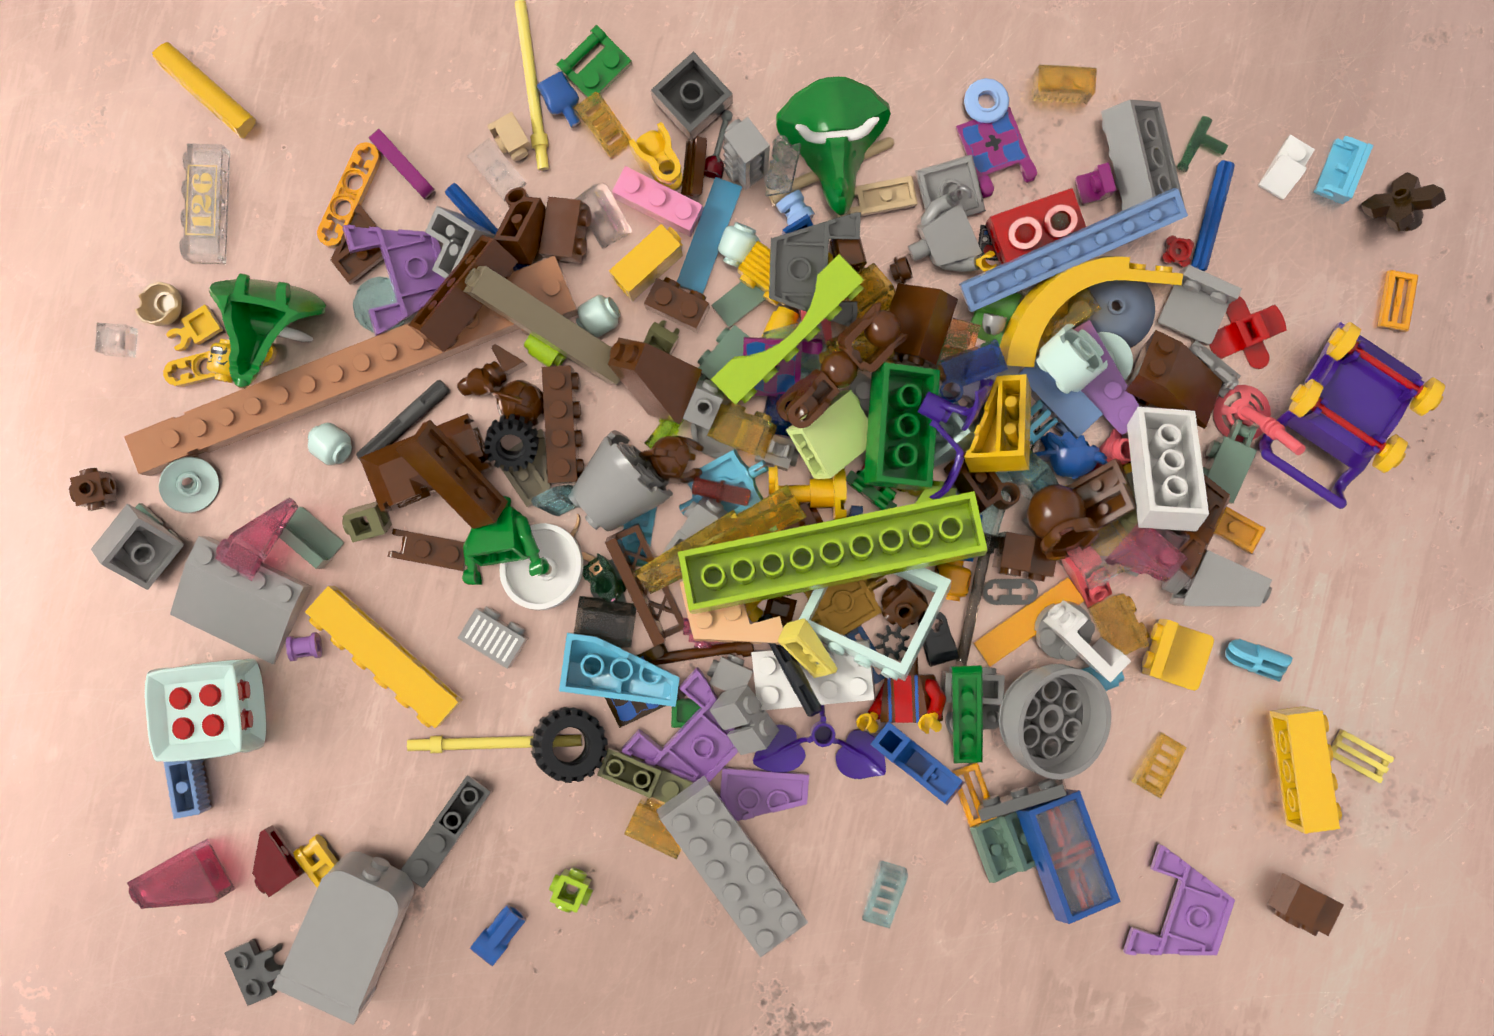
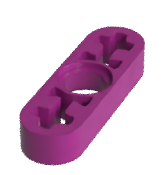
M379 128L368 137L423 199H426L435 190Z

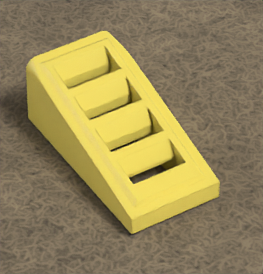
M806 619L789 622L784 626L777 641L814 678L836 673L838 668Z

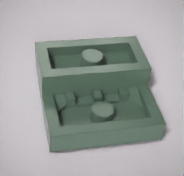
M1016 811L970 827L989 883H996L1017 872H1025L1036 866Z

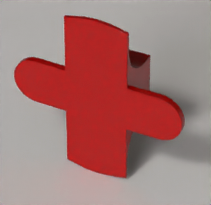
M1239 296L1237 300L1229 304L1226 310L1231 324L1217 330L1209 347L1220 359L1243 350L1249 365L1254 369H1262L1268 365L1270 360L1263 341L1287 331L1286 323L1276 305L1251 314L1245 300Z

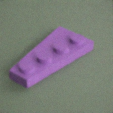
M1088 320L1073 330L1079 332L1083 329L1097 341L1104 352L1101 356L1102 362L1104 363L1107 360L1108 366L1081 391L1094 403L1118 432L1123 435L1128 432L1127 424L1137 407L1140 406L1135 397L1125 391L1127 384L1091 321Z

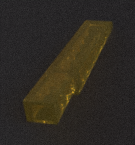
M785 485L739 515L734 510L730 511L637 569L635 574L650 594L682 579L678 552L777 532L807 516L788 485Z

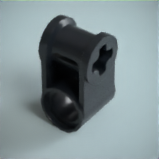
M926 610L923 611L922 617L918 620V627L925 615ZM941 612L936 617L939 622L935 624L934 630L930 629L923 644L925 656L930 667L959 658L947 619Z

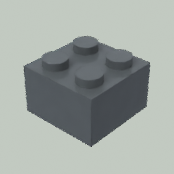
M694 51L651 89L652 100L690 141L733 104V93Z

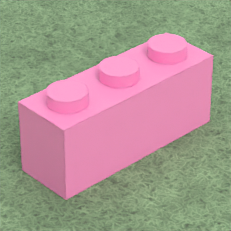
M627 166L624 167L612 190L614 199L689 237L692 236L703 212L702 204Z

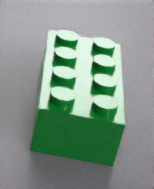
M884 362L876 371L872 372L864 485L915 491L932 488L936 428L930 426L932 420L918 413V410L928 391L939 396L940 370Z

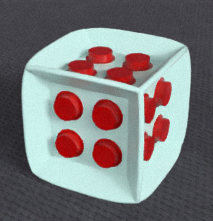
M256 659L227 660L176 668H158L147 673L145 680V708L149 744L155 761L176 762L215 758L238 752L247 753L264 746L266 712L262 677Z

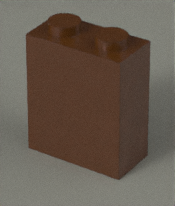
M898 283L889 311L894 313L899 319L901 333H907L908 336L906 341L896 347L887 359L896 363H902L903 359H905L907 363L918 367H923L924 363L936 365L958 299L942 289Z

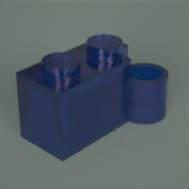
M993 339L941 359L940 362L947 378L940 383V395L950 403L957 402L963 396L964 386L1008 370L998 341ZM954 382L959 385L960 390L956 396L947 397L944 395L943 388L947 383Z

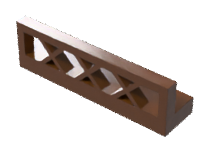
M639 523L607 537L605 541L606 547L653 646L665 643L666 637L686 629L687 625ZM636 533L640 541L637 553L625 549L621 538ZM642 548L646 556L640 554ZM628 555L635 557L633 564ZM638 559L650 563L652 572L649 579L637 575L635 565ZM654 573L658 579V582L652 580ZM641 581L647 583L645 589H644V587H643ZM650 585L663 590L665 596L662 604L649 600L647 592ZM666 600L668 601L671 608L664 606ZM653 607L659 609V612H658L657 615H656V613H655ZM662 610L674 614L678 624L663 630L659 621Z

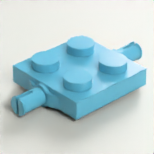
M735 448L699 468L702 470V475L688 483L693 498L680 504V511L690 506L693 501L699 503L704 496L708 499L713 498L723 505V509L728 512L722 520L723 522L763 500V497L756 486L755 477L769 471L768 466L757 470L765 465L766 462L761 460L757 464L748 467L742 461Z

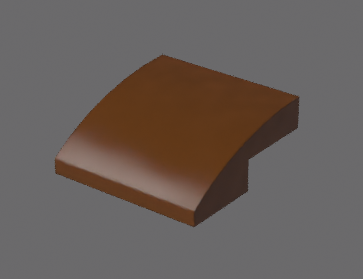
M1116 458L1066 486L1074 489L1083 499L1086 508L1085 518L1094 520L1097 530L1137 509L1121 461Z

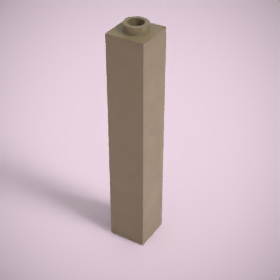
M478 266L477 269L473 268L465 279L467 286L463 292L606 383L614 385L619 383L620 379L608 365L611 346L489 267Z

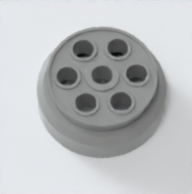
M1064 664L1045 665L1020 675L1007 689L999 710L1000 733L1013 757L1024 768L1050 779L1071 778L1089 768L1102 752L1111 727V706L1103 685L1092 674Z

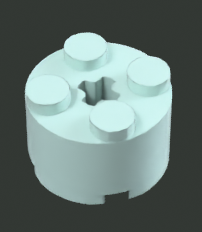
M1066 324L1043 345L1039 351L1040 356L1036 359L1038 366L1043 371L1049 372L1056 380L1057 387L1065 394H1069L1071 391H1081L1108 366L1107 360L1104 363L1102 362L1101 356L1104 352L1097 341L1083 329L1079 332L1073 330L1072 328L1075 326L1073 324Z

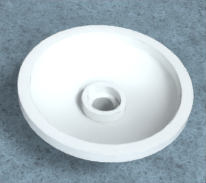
M541 523L531 525L530 527L540 550L538 554L540 558H546L549 566L552 567L551 573L548 575L545 573L540 576L538 574L531 576L529 573L530 559L500 563L499 569L501 583L507 595L515 603L531 610H548L565 602L576 590L583 572V556L575 538L561 527Z

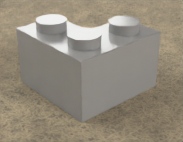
M436 206L425 232L444 243L432 270L446 279L481 235L494 238L495 234L458 212Z

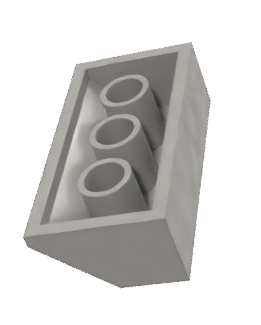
M1128 100L1101 111L1103 119L1102 128L1109 144V157L1113 162L1116 174L1115 184L1120 192L1122 211L1173 188L1179 189L1183 200L1161 103L1157 101Z

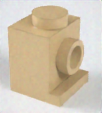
M513 112L487 125L492 136H498L495 138V141L503 154L509 152L514 162L523 159L529 154L528 151L532 149V146Z

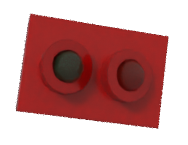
M1073 188L992 215L985 223L1000 265L1086 227Z

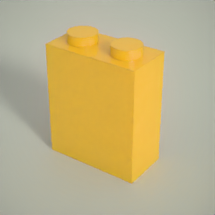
M660 224L609 270L613 281L632 302L653 284L656 278L664 274L683 256L681 237L672 227L666 229Z

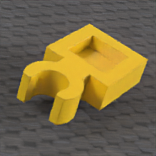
M205 304L180 319L185 327L182 329H171L167 332L166 336L170 339L178 335L181 336L180 344L174 347L175 350L180 352L189 347L191 340L195 344L201 345L223 331V328L210 307Z

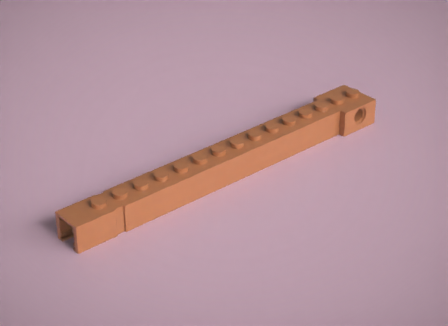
M555 255L514 271L507 279L567 319L578 315V309ZM483 304L477 312L475 320L458 335L455 345L442 352L432 347L407 323L184 412L185 415L180 417H171L126 435L124 438L138 474L152 476L162 472L171 462L184 457L198 458L199 454L213 452L521 328ZM522 329V331H523L526 335H529L528 332H526L525 330Z

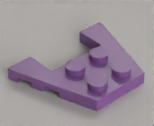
M355 225L343 226L342 229L350 254L380 247L397 301L396 303L368 310L375 336L385 333L421 310L444 282L445 278L432 270L440 254L441 247L439 241L428 233L398 229V231L384 230L379 227L361 228L355 227Z
M697 667L680 685V690L700 706L697 712L664 747H660L643 731L638 729L623 745L621 751L626 755H634L644 759V762L650 765L666 768L672 774L692 782H696L702 776H705L710 782L738 753V750L727 736L729 731L736 730V728L723 730L710 712V708L718 698L701 669Z
M1158 844L1150 869L1177 878L1176 889L1160 936L1131 926L1123 952L1128 955H1217L1235 899L1168 848Z

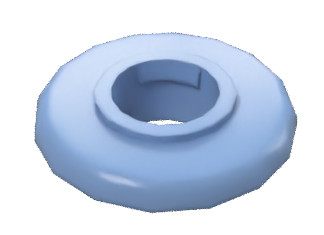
M984 78L975 81L969 86L965 92L964 105L971 118L977 122L988 124L998 121L1005 115L1009 106V96L1003 84L995 79ZM983 94L992 96L995 102L994 106L988 109L983 108L979 104V97Z

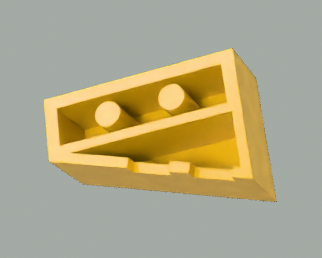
M1027 374L997 376L985 404V412L981 422L974 431L975 436L970 449L966 451L964 456L970 472L1029 470L1031 387Z

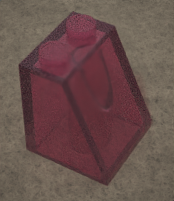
M208 839L189 847L127 882L130 898L141 909L213 903L235 890Z

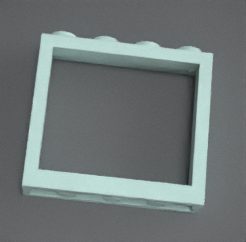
M926 568L894 573L935 593L901 663L811 621L828 587L816 589L812 592L799 620L806 619L820 641L828 644L827 649L841 656L847 653L855 657L854 662L865 668H870L872 665L882 670L881 674L888 679L892 678L897 681L899 678L905 681L949 593L951 580Z

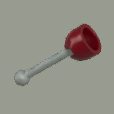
M725 110L721 114L723 122L714 154L705 159L704 176L715 179L717 177L721 179L723 176L724 163L719 154L726 132L725 129L733 117L732 112L729 110Z

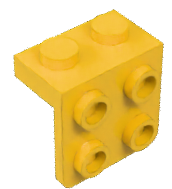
M1159 619L1152 629L1150 649L1146 651L1142 660V674L1190 690H1197L1202 681L1214 644V638L1211 635L1178 625L1179 623Z

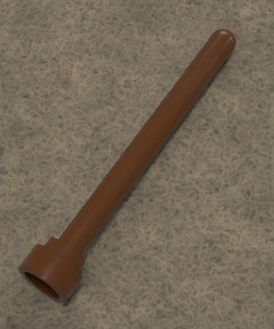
M727 642L667 652L662 657L651 661V663L662 665L729 653H736L737 656L742 655L744 658L752 656L754 646L750 642Z

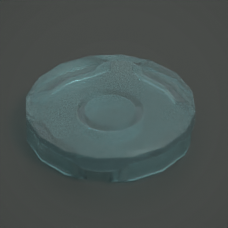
M379 276L368 279L360 285L356 291L355 299H353L352 306L355 318L361 326L374 333L368 310L397 302L388 277ZM409 317L400 322L399 324H397L396 326L392 327L388 331L405 325Z

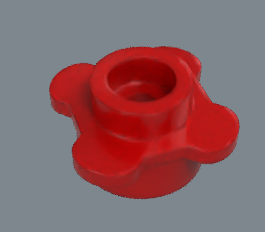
M1174 235L1169 236L1166 239V252L1162 255L1163 261L1167 264L1174 262L1178 263L1181 267H1186L1191 262L1189 257L1194 248L1193 241L1191 239L1177 238ZM1176 249H1180L1181 253L1177 254Z

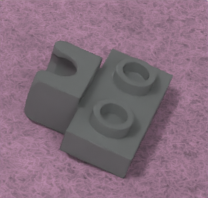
M252 939L224 953L247 1006L277 993V990L272 988L274 985L272 980L277 978L284 965L276 964L274 955L282 950L281 944H276L260 952L255 940Z

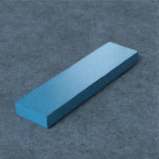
M715 177L677 282L681 284L680 287L704 294L719 253L718 245L725 228L730 224L742 191V186Z

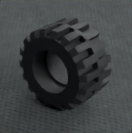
M563 707L559 710L548 712L549 715L542 717L539 720V725L534 727V736L530 740V745H532L531 754L536 761V765L551 778L565 783H572V781L581 782L584 781L586 776H593L595 774L593 771L596 768H601L603 764L601 760L607 755L605 745H608V741L604 737L605 730L603 726L599 725V721L595 717L577 708ZM565 728H576L583 734L585 741L584 749L575 760L570 762L561 761L553 752L554 738Z

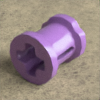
M313 632L311 636L287 637L286 650L288 659L290 661H297L298 658L309 656L320 658L322 656V643L318 632Z

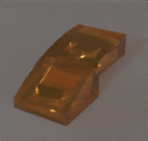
M952 317L937 366V370H940V380L960 385L964 384L981 325Z

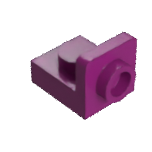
M1109 162L1097 165L1092 172L1075 178L1079 197L1083 205L1110 198L1117 190Z

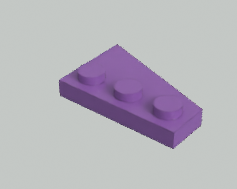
M723 767L720 798L737 821L806 805L809 774Z

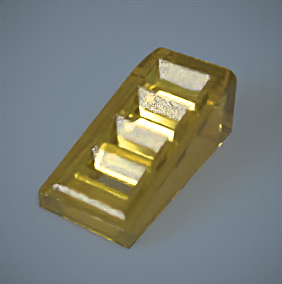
M597 91L574 107L578 116L610 158L626 147L629 141L632 140L606 101ZM596 104H599L600 107L587 116L586 112ZM605 113L607 117L594 126L592 122ZM613 123L614 127L601 136L599 132ZM619 132L621 137L608 146L606 142Z
M1160 732L1131 782L1161 799L1187 747ZM1163 743L1176 750L1174 755L1161 749ZM1160 754L1170 760L1168 765L1157 760V755ZM1153 764L1164 770L1162 775L1151 770ZM1147 775L1157 779V784L1154 785L1147 781Z

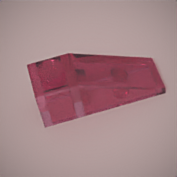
M290 497L232 532L228 539L224 538L216 549V554L218 555L215 559L222 566L252 581L298 509L295 500Z

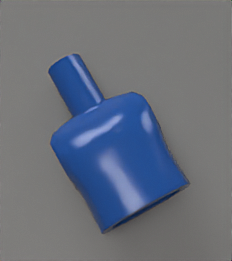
M563 71L548 77L536 86L551 114L563 113L571 127L581 122L573 109L579 101V96L567 81Z

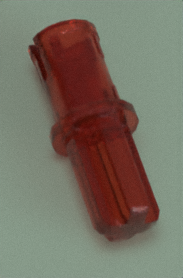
M695 477L693 481V495L716 499L717 503L725 501L742 506L749 504L751 490L726 484L725 480L716 482Z

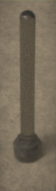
M984 532L987 552L983 556H978L958 648L959 658L955 662L956 666H967L990 554L994 553L995 548H998L1000 536Z

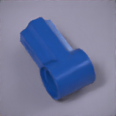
M507 904L494 919L490 927L484 929L469 949L490 966H493L509 945L507 944L527 919L515 907Z

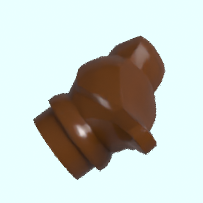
M493 361L490 364L486 363L483 368L472 369L467 377L462 378L457 383V388L464 396L471 394L484 396L494 392V388L501 387L507 378L501 366L496 361Z

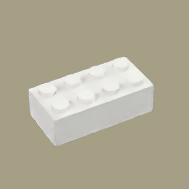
M1137 407L1127 424L1138 528L1197 531L1208 517L1209 510L1195 411Z
M870 639L855 641L870 648ZM823 644L838 668L836 673L814 678L799 663L821 705L875 700L872 665L870 668H865L854 662L855 657L847 653L841 656L827 649L828 644ZM772 649L752 652L756 697L762 705L760 711L802 707Z

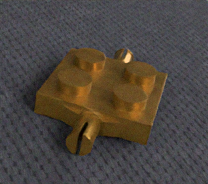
M884 576L828 587L811 621L819 623L821 626L842 636L882 613L875 600L873 590L888 583L887 578L877 583L876 581ZM814 590L804 592L808 600Z

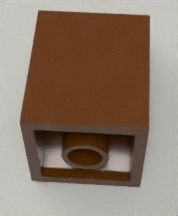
M620 337L611 348L610 360L608 362L609 367L648 415L681 424L702 369L647 343Z

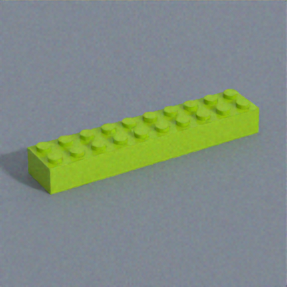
M975 491L684 550L678 552L688 609L691 614H697L983 556L987 552V545Z

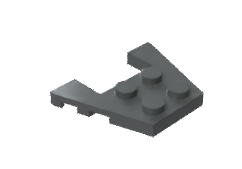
M854 212L771 238L769 298L807 312L815 293L817 275L828 265L829 239H860L861 212ZM842 301L839 304L842 310L831 321L847 327L857 319V301Z

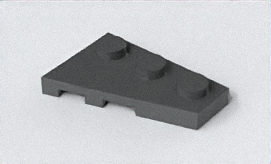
M1049 778L1028 788L1024 786L1010 791L1009 795L1000 798L999 795H994L983 799V804L978 806L981 822L1067 796L1064 779Z

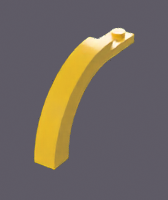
M1100 256L1039 282L1024 297L1011 316L1001 340L997 363L1009 366L1034 367L1039 341L1048 322L1068 299L1085 288L1114 280L1182 285L1183 274L1172 273L1173 267L1155 265V271L1145 270L1146 264L1130 263V257Z

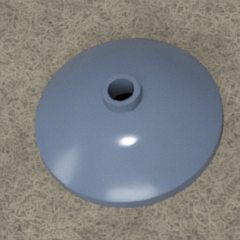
M1106 281L1085 288L1070 298L1068 307L1070 323L1075 325L1073 329L1090 320L1097 333L1109 332L1116 334L1124 339L1131 348L1142 341L1150 331L1155 318V301L1146 282ZM1115 301L1120 304V311L1112 309V302Z

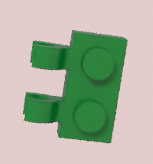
M865 468L862 471L858 470L856 473L851 470L847 474L846 484L880 510L897 507V504L893 502L897 492L893 489L881 487L878 491L872 485H864Z

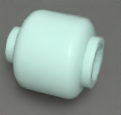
M735 222L734 226H727L718 245V251L725 256L723 261L732 266L739 267L756 242H760L759 237L755 235L756 230L738 222Z
M597 295L578 307L579 318L576 319V323L598 338L618 326V318L621 314L611 297L606 298L603 295Z
M323 423L320 426H315L309 432L308 451L326 465L340 464L349 457L352 451L351 438L345 431L333 423Z

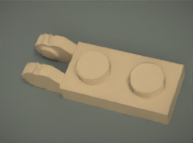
M907 176L856 186L854 198L857 197L859 206L851 207L845 215L861 212V216L917 206L918 202L913 177Z

